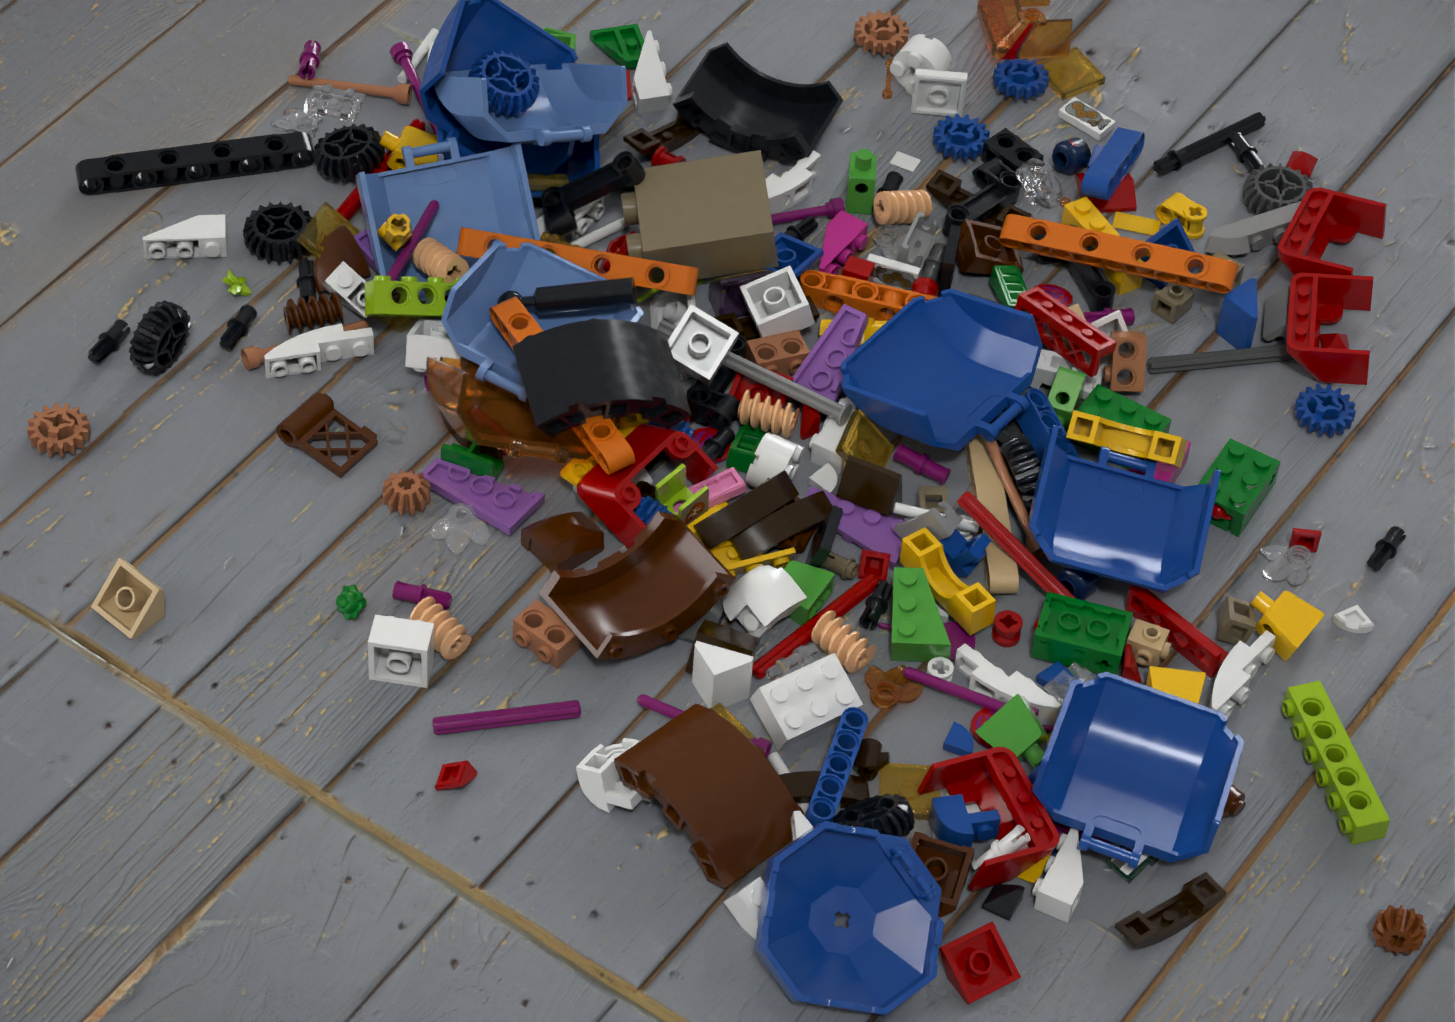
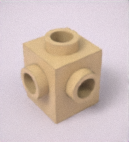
M1136 619L1126 644L1132 646L1136 662L1148 667H1158L1161 659L1166 660L1172 643L1167 642L1170 630Z

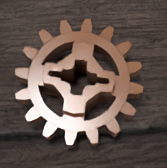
M877 10V14L869 11L867 17L861 15L859 21L855 22L854 39H857V46L863 45L864 52L870 49L872 50V55H876L877 52H881L882 56H886V52L895 55L896 49L901 50L908 42L909 27H906V20L899 21L900 15L891 16V11H888L886 14H882L881 10Z
M54 403L51 409L44 405L42 413L35 411L33 412L34 419H28L29 427H27V433L31 446H37L38 453L47 450L48 457H52L55 452L59 453L60 457H64V452L66 451L73 455L75 454V447L83 449V441H89L90 424L87 421L86 413H80L79 407H75L72 410L69 409V403H66L63 407H59L57 403Z

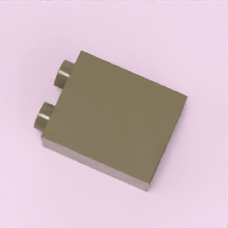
M761 150L644 168L646 172L645 178L640 184L634 186L635 192L621 194L626 226L635 224L640 226V233L626 235L629 256L699 268L698 279L779 267ZM657 267L652 271L653 281L660 283L664 279V271L661 268Z

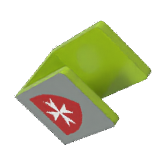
M682 463L656 484L655 501L660 500L662 505L668 506L667 510L677 515L687 526L708 511L709 488L704 486L697 493L693 494L686 487V466ZM684 501L685 503L678 508L677 514L673 509L674 504Z

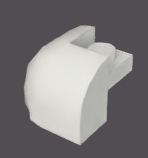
M762 564L744 574L723 598L722 604L724 612L730 621L737 618L750 635L762 638L777 621L791 615L807 599V596L784 569H777L769 565L763 566Z
M623 738L622 743L613 744L605 748L600 744L576 766L578 781L583 793L599 809L608 813L615 806L633 810L641 800L652 801V799L648 800L637 791L623 784L614 761L615 758L639 743L640 740Z

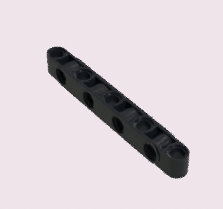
M306 132L271 134L85 159L76 165L75 172L79 190L85 195L119 193L303 168L314 163V147L311 136Z

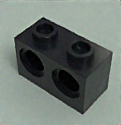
M1004 128L984 141L981 161L985 163L991 158L1000 159L1007 167L1022 177V186H1024L1041 174L1044 155L1020 139L1019 136Z

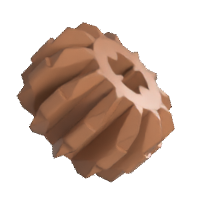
M400 469L398 475L390 473L388 480H385L383 484L384 505L388 506L390 513L398 511L400 516L404 513H409L413 517L415 511L423 512L425 505H429L431 499L429 480H425L423 473L415 474L413 469L409 472H404Z

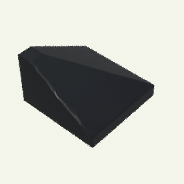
M1010 884L994 885L984 901L982 909L1010 921L1023 899L1025 887Z

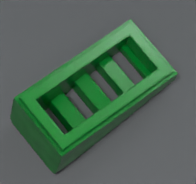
M1016 265L993 266L989 284L1004 306L1015 309L1018 295L1027 291L1020 270Z
M750 423L747 425L741 424L729 449L726 466L728 468L734 467L737 471L747 473L750 464L754 462L755 452L759 443L769 430L764 432L761 430V426L754 429Z

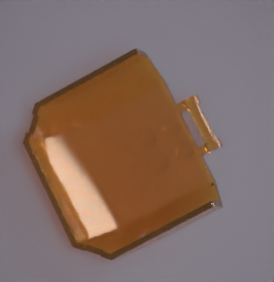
M427 357L426 371L430 394L453 430L459 436L480 446L504 450L509 457L513 458L528 456L554 460L558 464H566L568 457L587 460L592 456L572 428L551 438L536 427L529 401L525 403L511 392L486 380L481 382L475 379L480 365L463 359L440 357L439 361L435 357ZM610 418L619 430L621 418Z

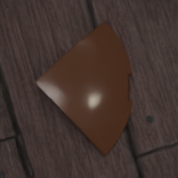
M345 225L335 228L323 239L321 246H325L321 253V257L315 258L314 264L317 292L326 290L322 286L324 281L343 261L361 277L371 274L360 246Z

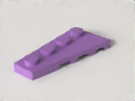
M844 304L793 375V382L836 402L842 389L843 374L841 363L858 348L869 321L867 314Z
M436 458L421 472L425 480H429L431 490L509 536L545 502V494L537 491L534 494L522 491V486L513 483L510 486L495 481V477L486 474L484 476L472 474L468 468Z
M811 486L806 497L824 490ZM824 491L832 506L835 505L843 509L837 530L842 535V539L849 544L854 542L867 550L890 553L889 568L894 571V567H897L900 562L902 539L893 528L896 524L903 523L905 520L892 515H884Z

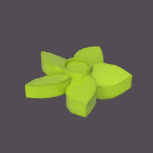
M229 269L227 272L228 277L222 279L224 283L230 285L228 292L234 295L250 296L251 291L245 285L247 279L242 276L236 277L231 269Z

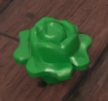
M356 585L344 586L336 599L338 611L343 614L345 620L357 619L359 612L367 604L363 593L358 591Z

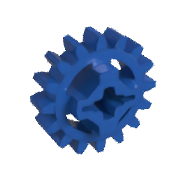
M1023 57L1022 60L1013 59L1012 61L1004 59L1003 63L998 62L997 68H994L993 85L998 86V92L1005 91L1006 97L1015 95L1016 100L1020 96L1026 100H1029L1031 95L1038 98L1039 93L1044 94L1046 88H1048L1049 71L1044 70L1043 64L1036 65L1037 60L1035 59L1032 61H1027V57Z
M958 113L955 114V118L947 115L945 116V121L939 120L937 126H934L933 145H937V152L944 151L945 158L952 155L954 161L962 157L964 162H967L968 157L971 156L976 160L978 154L982 155L984 141L989 139L990 131L985 130V123L978 124L979 118L977 117L971 120L968 114L964 118H960Z
M1316 384L1315 390L1308 386L1305 393L1300 392L1298 399H1296L1294 407L1296 411L1295 419H1301V427L1308 425L1309 433L1317 430L1321 437L1324 432H1328L1330 437H1334V433L1337 431L1342 435L1345 428H1351L1356 414L1354 410L1355 402H1349L1350 395H1341V388L1335 391L1331 390L1332 387L1329 384L1326 389H1322L1320 384Z

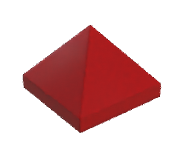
M1293 151L1286 167L1291 165L1294 171L1300 169L1301 175H1308V178H1310L1318 158L1306 152Z
M1320 334L1321 348L1349 349L1346 334Z
M862 549L858 578H863L870 574L880 582L881 580H887L891 554Z

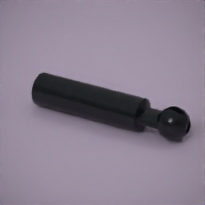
M633 277L536 287L533 296L522 297L516 291H507L497 301V304L512 297H517L526 309L535 308L539 315L636 305L637 293L635 280Z

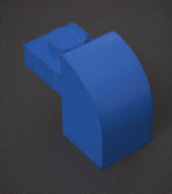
M955 529L951 536L939 542L943 545L945 557L957 577H967L986 555L984 549L991 540L983 532L967 541Z
M962 794L932 798L929 817L934 833L939 840L972 848L973 840L985 841L998 837L1001 821L998 809L968 814Z

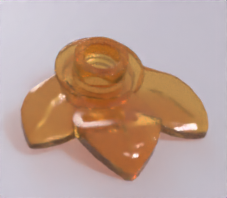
M871 665L865 674V682L871 689L870 700L879 708L887 709L894 707L897 703L913 702L920 697L924 686L919 683H909V679L903 675V670L906 668L905 665L894 667L886 672L877 666Z

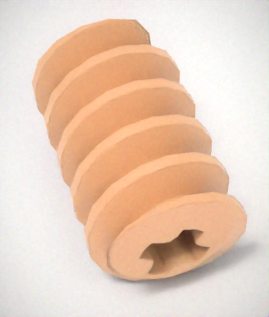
M925 190L880 191L874 198V217L880 225H886L887 223L910 224L913 223L918 211L925 213V217H928L932 211L931 197Z
M434 238L422 239L416 245L413 252V262L416 268L429 277L444 278V283H454L455 278H461L469 270V265L465 259Z
M746 389L738 407L737 418H740L742 425H747L750 422L751 427L757 429L761 424V430L764 432L771 428L772 434L778 435L782 431L783 438L788 439L795 430L800 408L798 407L795 412H792V403L789 402L785 409H782V401L780 399L773 406L771 405V396H767L764 402H761L760 393H756L754 398L751 399L750 390Z
M431 596L421 600L410 615L409 620H422L434 623V649L440 652L444 659L451 660L457 658L470 644L472 638L471 635L466 634V627L459 624L455 617H451L449 611H443V606L436 603V600Z
M830 610L817 621L813 628L811 639L813 643L820 645V648L828 652L829 655L835 653L847 672L856 673L872 661L876 653L875 645L868 647L869 641L867 638L860 639L861 634L858 631L852 632V626L850 624L844 625L842 617L835 619V611Z

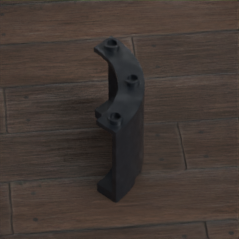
M727 42L707 51L672 105L694 128L700 127L710 135L709 139L726 149L735 153L761 150L762 160L771 157L780 158V161H791L810 156L842 104L843 99L830 81L816 84H797L773 78L747 63Z
M592 318L587 321L569 323L535 335H529L523 341L513 346L535 425L551 438L573 427L585 424V418L602 415L603 419L628 417L629 413L641 414L642 419L656 422L668 429L692 415L667 337L660 331L647 325L626 320Z

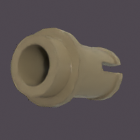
M832 551L821 566L840 574L844 580L848 578L854 579L859 570V564L856 563L854 558L847 559Z

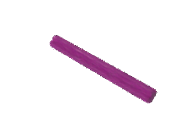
M578 700L440 716L433 718L432 726L434 734L441 735L580 717L581 707Z

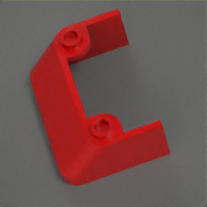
M1312 188L1306 192L1278 244V257L1293 276L1298 273L1353 275L1354 268L1321 260V257L1330 241L1340 244L1348 243L1355 238L1357 233L1383 239L1387 204L1325 188Z
M1298 273L1291 278L1286 350L1316 380L1325 383L1367 385L1369 350L1319 348L1320 325L1339 322L1343 317V309L1371 311L1373 276Z
M642 423L625 437L635 455L634 464L608 475L597 463L577 483L579 497L627 549L635 544L633 539L646 527L644 522L633 512L641 501V493L631 479L661 451L677 467L682 463L686 466V477L693 485L706 480L718 469L716 464L684 432Z
M995 747L933 763L917 789L919 795L946 789L949 796L962 794L965 805L977 803L981 812L998 809L1001 821L998 837H995L996 840L1000 841L1017 825L1025 829L1016 837L1017 840L1028 832L1031 840L1017 851L983 861L968 886L970 891L1013 880L1053 852L1060 839L1059 833L1046 809L1032 791L1033 786L1018 758L1010 749L1005 747Z

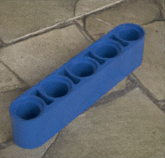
M1118 127L1085 173L1081 185V195L1108 201L1141 154L1145 133Z
M1030 388L1023 395L1029 401L1030 408L1023 414L1019 413L1015 418L1025 437L1030 440L1040 463L1046 440L1053 425L1059 426L1055 444L1067 455L1080 458L1071 440L1066 438L1067 433L1047 396L1037 388Z
M849 707L845 709L834 733L805 813L806 819L813 827L820 822H832L868 724V716L860 708Z

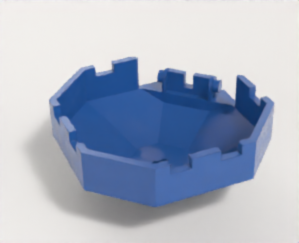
M828 821L820 822L768 860L754 950L791 1001L874 1015H887L937 976L938 964L936 962L944 928V922L941 918H938L942 889L906 838L880 834L875 829L840 825ZM836 912H839L841 915L846 913L849 915L850 918L846 921L848 924L847 928L844 929L843 926L836 927L834 925Z

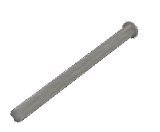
M662 320L657 330L669 339L677 326ZM729 352L722 364L837 419L838 424L841 426L848 421L851 415L852 406L850 404L843 406L732 352Z

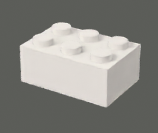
M835 653L759 687L750 698L778 751L838 723L845 709L849 707L860 708L863 705Z

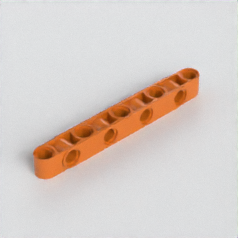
M1016 214L1006 215L998 240L1000 244L1012 249L1221 294H1227L1232 291L1239 267L1235 262L1223 258ZM1038 234L1045 235V237L1041 240L1034 239V237ZM1090 245L1098 246L1093 251L1085 250ZM1140 257H1150L1147 262H1138ZM1200 267L1203 269L1198 274H1193L1190 272L1193 268Z
M465 227L460 228L456 252L458 255L481 258L497 239L505 242L506 248H520L521 243H532L545 250L553 249L557 256L608 280L633 277L636 286L695 296L699 268ZM603 258L608 259L610 262V270L605 274L601 273L598 269V263ZM657 267L664 271V279L660 283H656L652 279V271Z
M816 270L805 271L800 276V287L805 296H810L816 308L837 314L842 306L846 304L867 314L868 318H875V321H889L913 298L924 296L925 301L937 298L936 296Z
M512 297L489 308L494 325L512 350L513 346L523 341L525 337L543 332L542 328L517 297ZM602 415L585 418V424L572 428L606 474L610 475L635 463V455L631 446L610 418L603 419Z

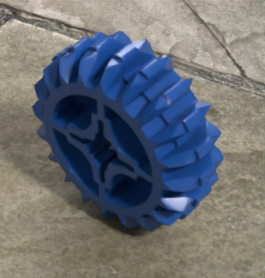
M500 49L497 53L493 50H490L487 54L482 53L473 62L468 73V77L487 79L488 110H495L496 115L503 112L507 117L511 113L515 116L521 112L525 113L535 103L539 93L540 78L536 76V69L530 68V62H523L521 56H513L512 51L505 54Z

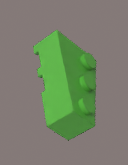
M894 567L891 661L929 662L935 657H945L950 660L951 644L924 569Z

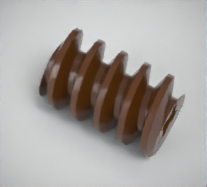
M336 292L330 293L329 300L324 293L320 294L318 301L314 295H310L308 303H306L303 297H298L297 305H295L292 299H287L286 307L284 306L283 308L288 334L292 333L294 325L299 332H302L304 324H307L310 331H312L314 322H318L320 328L325 326V320H328L331 325H335L336 318H339L343 324L342 305Z

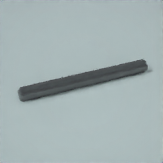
M1286 344L1151 357L1148 359L1147 368L1149 373L1156 374L1295 359L1287 352Z

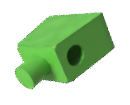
M860 149L857 152L850 153L846 194L847 213L872 215L877 155L872 154L868 149ZM857 184H865L864 193L856 191Z
M1059 366L1048 400L1067 433L1073 410L1077 411L1082 404L1086 374Z
M792 560L789 561L784 570L804 592L807 599L787 617L801 626L819 612L833 593L835 574Z
M1018 693L975 731L993 748L1005 747L1010 749L1020 763L1027 759L1035 769L1042 762L1045 752L1039 746L1048 739V734L1027 699Z

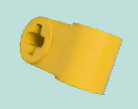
M1175 192L1157 206L1156 216L1164 225L1178 218L1189 239H1199L1204 235L1205 227L1203 221L1207 218L1208 212L1204 206L1195 203L1179 192Z

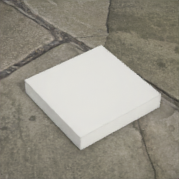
M915 69L910 113L948 115L955 117V114L958 113L962 117L967 73Z

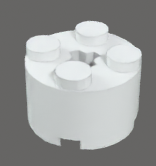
M924 34L911 37L894 57L890 65L891 73L911 96L913 93L915 69L950 71L951 55L946 46L936 38L932 40L925 38L926 35Z
M766 433L757 447L753 464L751 463L745 483L756 488L768 478H772L783 470L793 480L799 469V464L797 463L803 454L804 447L775 434Z

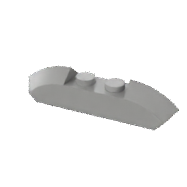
M1301 201L1214 228L1206 253L1213 255L1220 251L1228 257L1279 244Z

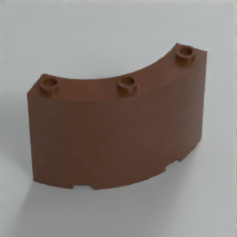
M658 511L647 526L633 539L635 544L624 553L620 551L615 552L611 556L599 561L597 568L588 571L584 568L554 570L540 590L539 594L597 659L616 660L632 657L654 649L666 642L674 641L679 634L696 623L720 599L724 598L728 594L730 586L736 580L677 515Z
M694 704L614 759L623 784L637 791L648 800L654 797L663 805V814L678 831L684 828L694 842L690 848L697 858L707 881L724 888L791 842L790 819L793 811H801L804 815L802 808L795 803L782 779L766 759L764 750L760 746L754 745L739 729L717 714L714 709H708L699 704Z

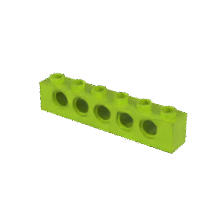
M374 276V280L365 282V316L442 318L446 306L445 293L446 291L450 292L451 288L460 278H455L454 283H444V278L429 277L427 282H418V277L414 276L401 277V281H391V276ZM393 289L400 293L399 303L394 302L392 299ZM420 290L426 293L427 300L425 304L421 303L418 299Z
M1321 681L1287 687L1285 698L1282 701L1283 714L1286 718L1289 717L1294 736L1296 740H1300L1304 748L1305 759L1309 764H1312L1316 772V781L1320 787H1323L1327 795L1329 808L1335 811L1339 819L1341 832L1346 834L1351 845L1385 838L1390 818Z

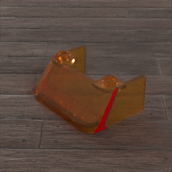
M979 0L977 4V15L991 54L999 59L1069 57L1073 21L1072 19L1046 20L1045 15L1036 8H1028L1026 10L1021 8L1049 6L1050 0Z

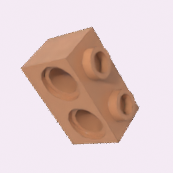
M799 329L746 342L747 360L765 369L787 376L794 375L810 353Z
M1110 331V338L1115 340L1117 344L1115 351L1106 355L1109 358L1108 366L1103 368V382H1107V386L1112 391L1144 392L1147 350L1146 335L1141 331ZM1122 343H1132V347L1127 353H1120L1118 351ZM1123 369L1130 370V374L1126 379H1117L1119 371Z
M537 599L513 619V639H515L517 644L521 647H526L535 653L541 661L549 663L556 669L581 649V640L556 612Z

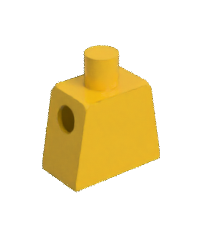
M407 125L398 136L385 130L379 143L382 147L391 151L387 165L392 170L406 168L402 147L410 145L413 148L437 143V136ZM437 154L414 158L415 166L438 161Z
M1260 591L1250 603V605L1263 614L1257 622L1255 630L1260 636L1266 630L1276 636L1273 649L1285 662L1325 615L1322 611L1289 591H1283L1275 602Z
M1150 666L1146 686L1199 704L1206 673Z

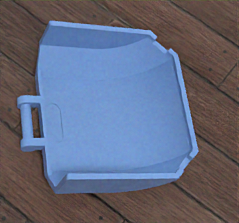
M562 63V69L547 70V64H531L530 68L536 69V76L540 78L539 93L535 103L525 113L521 112L517 116L511 113L506 117L503 112L496 115L495 110H488L487 79L468 77L470 70L445 72L433 84L442 104L474 137L489 141L532 143V145L549 146L553 142H571L574 140L590 142L594 134H605L628 104L626 67L618 65Z
M455 137L447 138V141L413 148L410 145L402 147V155L406 168L373 174L359 172L355 176L370 247L379 276H386L404 245L396 252L377 234V230L394 213L397 215L404 213L410 219L412 232L432 200L438 201L439 209L420 241L428 237L434 238L456 253L461 227L541 241L520 142H515L505 148L460 157ZM445 152L450 154L451 159L417 166L414 163V158ZM497 239V240H495V241L492 243V245H493L495 242H501V241ZM412 253L397 281H401V277L414 276L418 277V282H427L429 276L416 268ZM459 255L467 261L469 269L480 259ZM422 290L418 293L419 301L427 300L426 293ZM446 291L445 296H449L450 292Z
M495 242L451 288L441 322L458 355L480 365L475 379L481 382L486 380L517 395L519 400L526 403L528 398L515 353L494 325L489 308L497 305L498 298L507 291H516L522 297L533 296L536 287L608 279L532 243H521L520 248H506L505 242ZM634 305L539 315L535 308L526 309L543 331L569 323L587 321L592 318L626 320L640 323L644 315L642 309Z

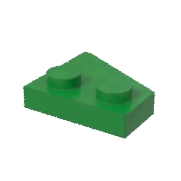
M638 24L590 31V41L621 66H625L626 69L637 67L644 44Z

